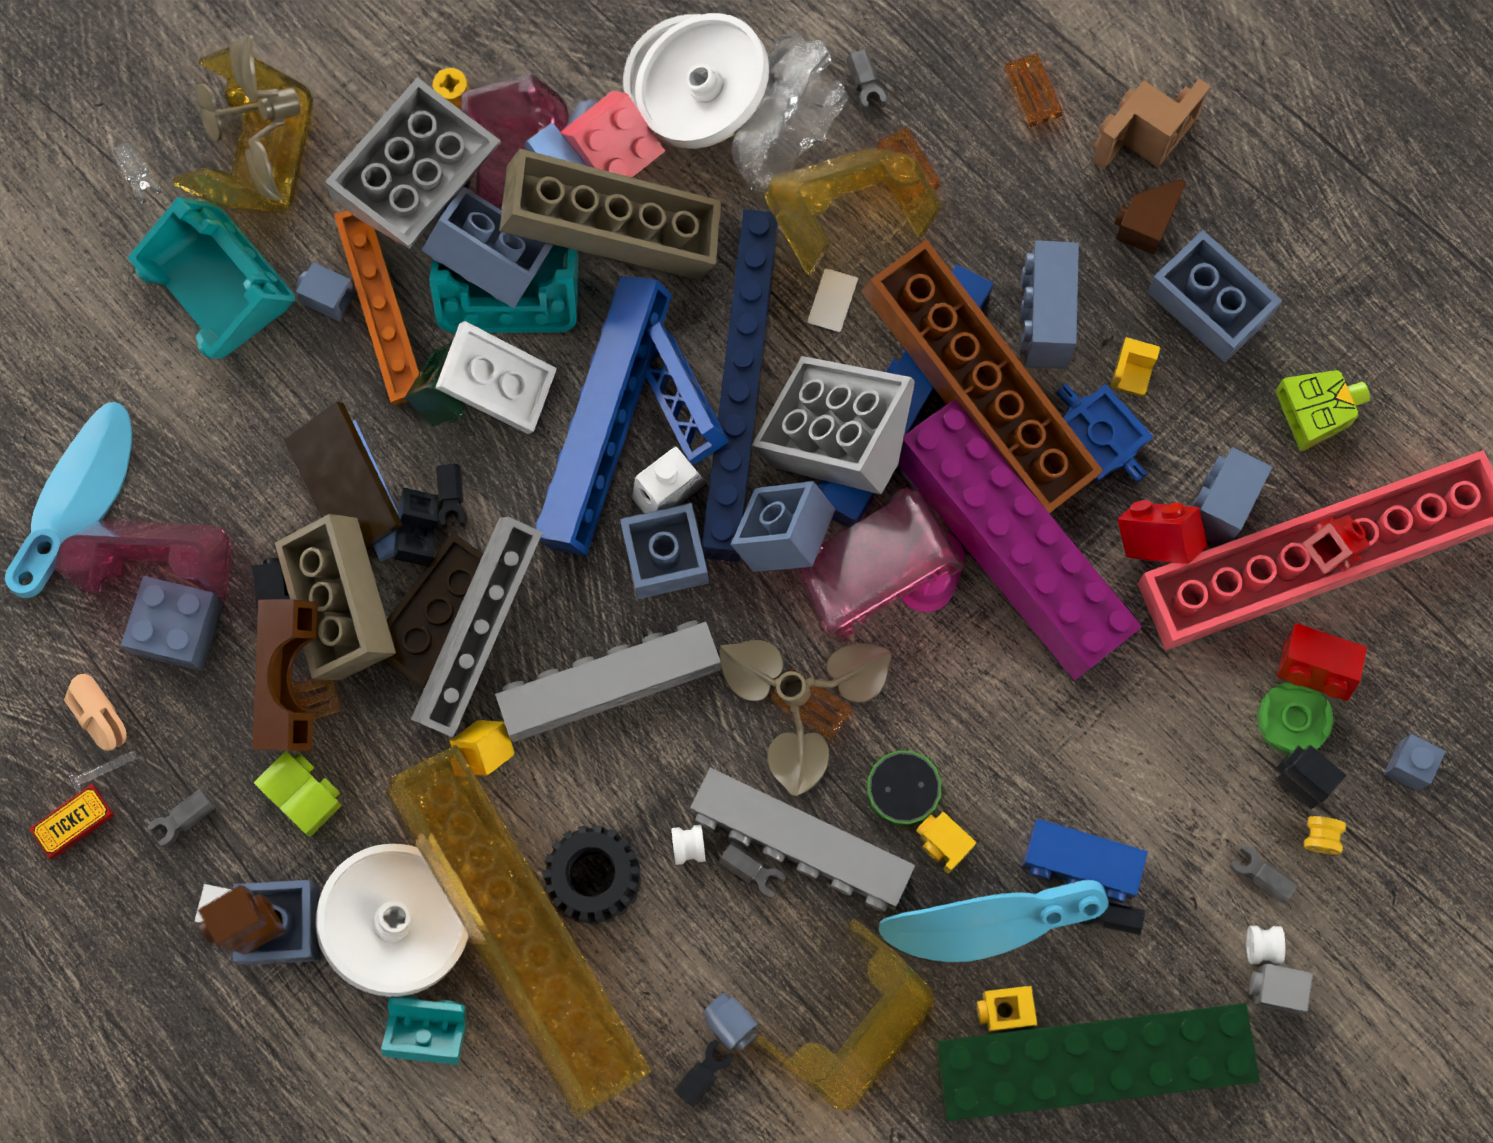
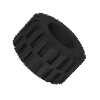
M584 825L579 826L578 831L573 833L570 830L563 834L564 838L560 842L557 840L551 846L553 851L550 855L547 854L544 861L547 865L546 870H543V879L546 882L545 889L547 894L564 915L582 924L586 922L591 925H599V922L606 921L609 923L614 921V917L620 913L623 915L628 911L627 907L631 902L634 903L637 898L636 892L641 885V870L637 857L625 838L620 837L616 831L612 829L606 830L600 825H594V828H587ZM590 854H600L612 862L615 870L614 881L607 891L598 896H583L572 886L570 879L572 869L581 858Z

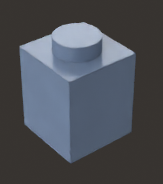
M312 262L308 271H304L300 275L296 285V293L303 305L338 321H341L356 294V290L349 278Z
M1410 734L1398 742L1384 775L1416 791H1420L1431 785L1446 751Z

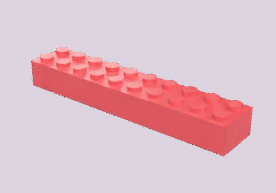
M1484 450L1203 551L1189 564L1173 562L1145 572L1137 585L1165 651L1492 532L1493 468ZM1349 515L1352 520L1357 521L1362 526L1366 534L1365 538L1370 546L1359 553L1363 559L1350 569L1343 571L1341 567H1338L1324 574L1302 543L1314 535L1315 531L1313 528L1329 516L1337 520Z

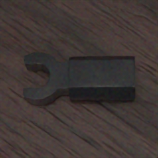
M454 463L439 465L436 467L439 504L443 505L438 515L439 522L443 529H447V518L452 514L459 515L461 526L465 527L467 515L460 506L464 501L461 468L458 464Z
M1108 902L1107 909L1099 917L1078 923L1083 926H1092L1099 922L1103 923V928L1141 935L1145 910Z
M716 1039L707 1046L705 1060L702 1063L697 1061L673 1090L692 1108L695 1107L718 1077L715 1073L718 1069L727 1068L734 1060L735 1056L732 1053L723 1061L714 1059L713 1051L719 1045Z

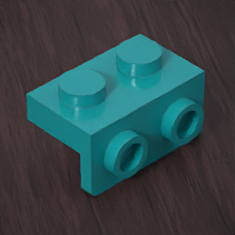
M413 996L389 998L387 1005L389 1018L381 1047L382 1057L459 1065L467 1027L464 1005H459L450 1000H441L439 1002L423 1001Z

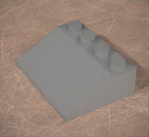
M417 77L330 175L325 184L330 197L356 218L410 249L501 144V141Z
M801 356L751 446L775 469L882 494L899 463L915 381L912 377Z

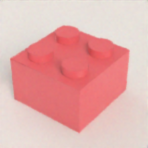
M610 92L561 131V134L587 166L628 177H634L665 152L627 93Z

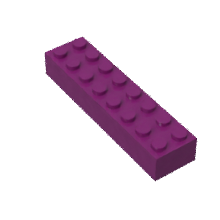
M955 399L904 435L898 463L900 468L1074 681L1142 627Z

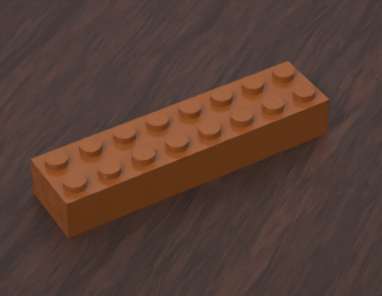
M927 239L870 279L861 290L862 294L945 403L948 404L954 399L958 402L1048 513H1051L1103 472Z

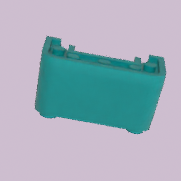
M177 197L127 257L136 268L135 273L141 280L148 284L154 282L165 285L199 325L201 330L196 335L197 348L204 356L210 359H224L286 312L296 300L293 291L234 221L221 208L209 202Z
M553 244L515 308L498 301L487 291L474 283L466 281L460 274L432 258L429 282L435 319L438 326L450 333H456L459 324L465 321L487 333H557L573 329L576 325L578 311L579 251Z

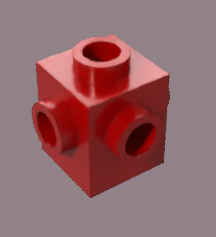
M1349 515L1337 520L1329 516L1313 528L1315 534L1302 543L1324 574L1338 567H1341L1343 571L1350 569L1363 559L1359 553L1370 546L1365 538L1366 534L1362 526L1357 521L1352 520Z

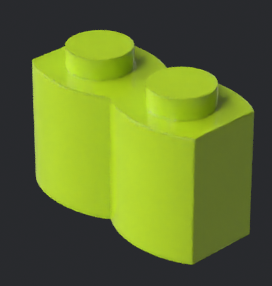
M285 751L254 784L306 835L311 837L342 806L336 799L340 792L326 778L319 783L310 774L315 767L299 752L293 757Z

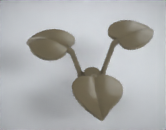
M249 35L231 43L229 47L230 62L235 80L241 88H244L247 98L251 102L257 101L258 97L263 98L259 99L258 103L217 109L214 93L204 83L195 86V97L198 106L201 108L200 115L204 128L213 141L222 139L223 135L219 116L259 110L264 120L270 119L272 121L271 124L248 140L250 149L245 150V159L249 177L255 189L265 198L281 200L284 197L276 187L266 150L259 140L275 128L285 125V118L299 115L301 106L298 95L292 87L269 91L257 89L253 59L254 35Z
M749 640L737 644L722 645L719 651L724 677L730 688L739 697L748 701L764 700L768 696L772 685L776 687L777 693L782 700L790 706L797 735L786 732L777 736L769 746L767 761L773 776L792 796L802 795L812 789L823 777L829 764V748L824 737L818 733L804 735L799 706L804 705L809 700L810 688H833L838 686L840 695L847 701L855 703L870 701L883 689L892 659L890 650L875 644L860 643L847 645L836 650L828 659L827 670L834 680L824 681L814 680L813 678L805 680L800 673L795 671L782 674L784 662L781 653L774 645L766 641Z

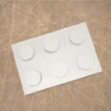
M465 321L458 326L435 388L529 434L535 430L557 368Z

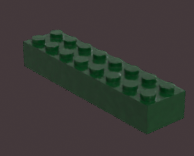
M1247 1003L942 1040L934 1043L945 1122L1260 1082Z

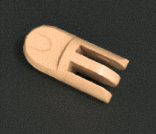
M78 674L69 685L64 698L65 703L77 718L81 727L88 731L101 749L111 751L116 747H120L125 743L127 733L124 724L115 712V707L92 676Z

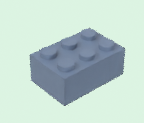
M463 186L438 220L421 251L431 256L436 262L444 264L460 274L466 281L474 283L487 291L498 301L515 308L553 244L500 232L502 211Z
M1204 230L1197 234L1153 277L1147 291L1153 299L1224 363L1274 316L1282 302L1276 294Z
M1035 240L1032 253H1026L1025 267H1022L1021 288H1025L1024 300H1021L1020 321H1024L1023 333H1020L1019 354L1025 355V367L1068 368L1077 338L1079 243Z

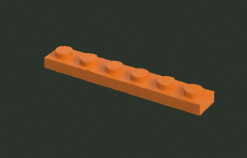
M347 210L334 214L392 406L427 396L376 229L359 220Z

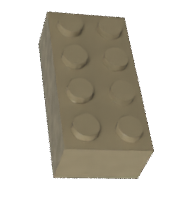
M328 514L275 542L290 599L318 602L317 637L303 647L312 679L343 680L396 654L357 518Z

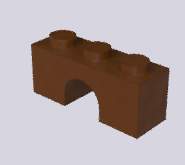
M242 885L237 886L198 909L203 919L198 925L208 943L215 942L219 947L243 955L250 953L286 931L269 898L261 894L253 896L251 890Z

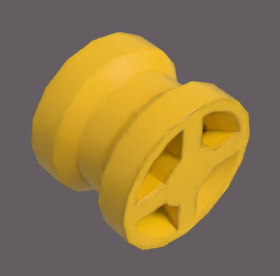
M446 68L435 75L433 89L460 110L468 105L470 90L467 79L460 70Z
M1308 817L1307 826L1310 829L1309 837L1304 840V848L1321 854L1341 855L1343 845L1340 843L1341 834L1346 831V823L1328 817Z

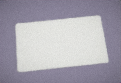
M826 268L807 322L841 332L858 278Z

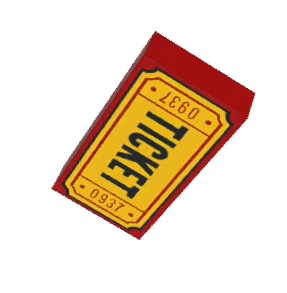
M91 784L34 824L29 830L47 857L54 860L114 817L115 814L96 786Z

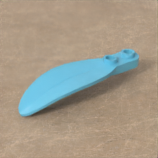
M108 402L89 418L48 478L34 509L31 533L22 544L5 574V582L16 596L30 598L39 594L63 555L80 544L98 526L116 500L127 474L132 449L130 417L127 410L120 403ZM51 546L49 553L41 554L44 547ZM33 577L30 584L22 585L25 578Z
M1084 880L1046 889L1037 894H998L897 914L880 921L879 933L890 945L912 956L941 962H968L996 956L1016 949L1040 937L1052 928L1097 918L1107 909L1108 898L1103 886L1099 882Z

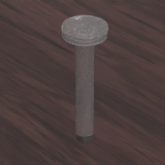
M132 751L78 776H75L72 771L68 775L74 789L78 793L81 792L80 784L138 759L136 752Z

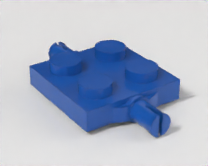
M1067 383L1057 390L1056 395L1069 407L1063 419L1103 470L1100 475L1093 479L1096 484L1111 472L1121 468L1131 476L1136 484L1147 476L1148 473L1138 464L1134 457L1141 448L1152 440L1153 436L1106 384L1092 395L1082 397L1081 399Z

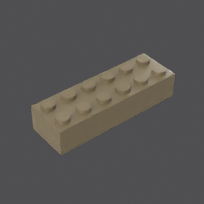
M519 149L506 168L499 231L701 280L716 265L721 200Z

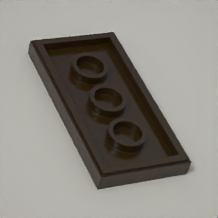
M333 403L284 439L321 518L328 514L357 518L366 550L403 526L344 403Z
M454 533L450 535L432 559L430 566L425 568L387 618L396 654L382 660V662L422 690L426 686L483 556L482 552Z

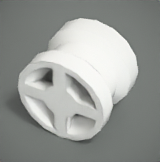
M694 825L691 830H682L680 827L672 828L675 864L681 865L686 860L691 859L697 862H706L702 825Z
M1259 926L1248 927L1246 949L1250 964H1260L1262 961H1270L1273 965L1283 964L1285 958V936L1281 926H1272L1269 930H1262Z

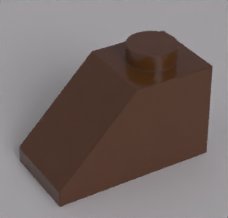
M1179 179L1133 196L1129 207L1122 205L1114 225L1120 227L1116 240L1155 255L1186 181Z

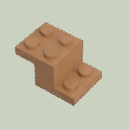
M1199 78L1191 89L1187 86L1184 87L1175 101L1145 80L1136 91L1130 88L1119 104L1122 108L1115 116L1110 113L1098 130L1101 134L1094 144L1097 151L1093 162L1102 169H1105L1125 145L1158 168L1198 119L1211 86Z

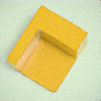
M1126 337L1120 349L1110 388L1143 397L1148 387L1152 369L1157 361L1160 347Z
M478 720L450 740L460 774L488 776L514 756L510 737L505 723L502 721Z

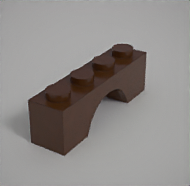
M294 599L258 600L252 749L312 751L313 713L305 709L295 696L292 686V669L301 649L317 637L318 602Z

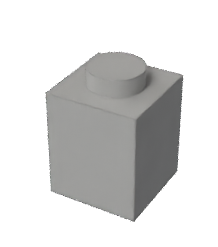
M1271 964L1259 966L1258 972L1254 971L1252 973L1249 985V993L1254 995L1253 1005L1296 1014L1308 1012L1313 973Z

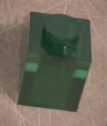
M452 342L433 350L405 396L407 401L433 427L446 421L449 423L454 422L465 410L463 407L464 402L435 388Z

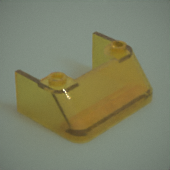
M229 47L200 57V65L227 79L224 95L230 108L258 103L259 99L263 98L258 97L257 101L251 102L245 95L244 88L237 84L230 62ZM253 57L258 90H282L292 87L300 101L301 112L299 115L285 118V125L275 128L259 140L266 150L276 187L284 199L270 200L262 196L253 186L247 170L245 150L250 149L248 140L272 123L270 119L264 120L259 110L239 113L243 115V121L231 175L224 171L215 172L205 167L173 177L172 185L219 207L277 213L287 210L293 203L313 108V98L305 85Z
M864 148L777 175L771 179L765 190V200L807 275L814 273L830 245L815 216L821 215L828 210L832 198L886 182L917 238L925 235L943 206L913 157L900 152Z
M855 918L849 923L847 930L876 953L869 962L867 972L870 982L883 993V996L839 1051L834 1055L821 1044L808 1043L803 1045L790 1059L761 1034L755 1040L761 1048L826 1103L838 1110L850 1109L859 1102L928 1015L934 1004V994L929 985L900 955Z

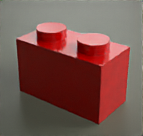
M1142 500L1133 503L1117 519L1126 558L1189 564L1208 547L1199 507L1183 506L1181 503L1154 504L1151 501Z
M1295 623L1284 642L1276 677L1297 686H1304L1325 693L1329 697L1348 701L1361 681L1367 646Z

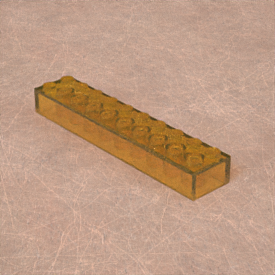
M457 744L391 777L385 792L575 1118L577 1120L581 1119L643 1081L652 1072Z

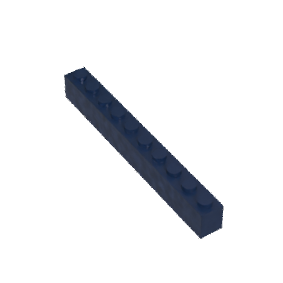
M743 209L718 421L729 442L713 453L702 542L704 559L740 561V555L731 546V543L746 510L753 451L751 445L754 442L779 231L778 212Z

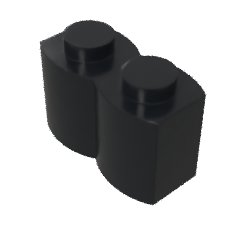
M1311 744L1305 749L1298 745L1275 768L1280 772L1275 780L1310 809L1324 802L1347 776Z

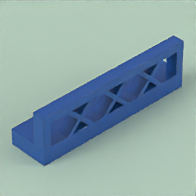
M659 322L648 329L656 345L651 361L661 355L665 364L662 370L652 369L649 365L646 378L688 461L694 466L727 444L729 440L675 337ZM669 379H673L678 388L676 396L665 395L664 393ZM682 405H686L691 413L689 423L681 422L677 419ZM699 431L708 442L693 450L691 443L695 432Z

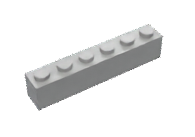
M511 517L499 518L411 720L454 737L543 532Z
M696 620L679 625L674 633L665 636L662 632L654 633L643 638L642 644L630 648L626 644L616 646L607 651V656L594 660L593 657H585L575 661L572 664L573 668L561 672L558 669H551L540 673L537 676L538 680L526 684L523 681H516L505 685L502 688L503 692L495 695L509 737L513 742L722 670L721 661L707 622L698 624Z
M711 767L690 807L691 813L696 815L694 821L711 830H715L716 826H719L729 831L728 837L741 845L748 847L750 842L764 848L763 855L777 862L783 863L784 858L798 864L796 868L798 872L813 879H817L818 875H821L831 880L830 886L843 894L851 896L853 891L867 897L865 900L867 905L881 912H886L887 907L895 910L915 867L914 864Z

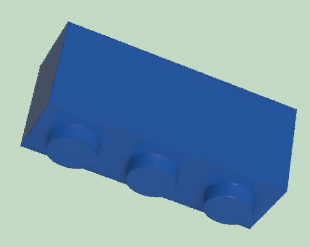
M1037 819L1032 826L1022 867L1030 869L1029 875L1032 877L1051 881L1052 876L1067 880L1066 885L1084 880L1097 881L1103 886L1109 900L1125 903L1126 898L1132 899L1137 896L1148 851Z

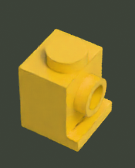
M944 812L937 818L929 815L916 830L921 835L920 839L925 842L922 846L924 851L935 861L939 862L943 859L947 863L943 870L948 875L977 843Z
M1031 986L985 991L983 993L984 1001H977L980 1025L987 1024L988 1032L1028 1028L1037 1025ZM1001 1003H1006L1011 1008V1014L1007 1018H1003L998 1014L997 1008Z

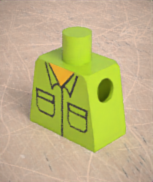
M1338 370L1287 377L1281 381L1275 390L1300 452L1350 427L1358 417L1356 406L1370 401V393L1364 382L1347 386L1342 373Z

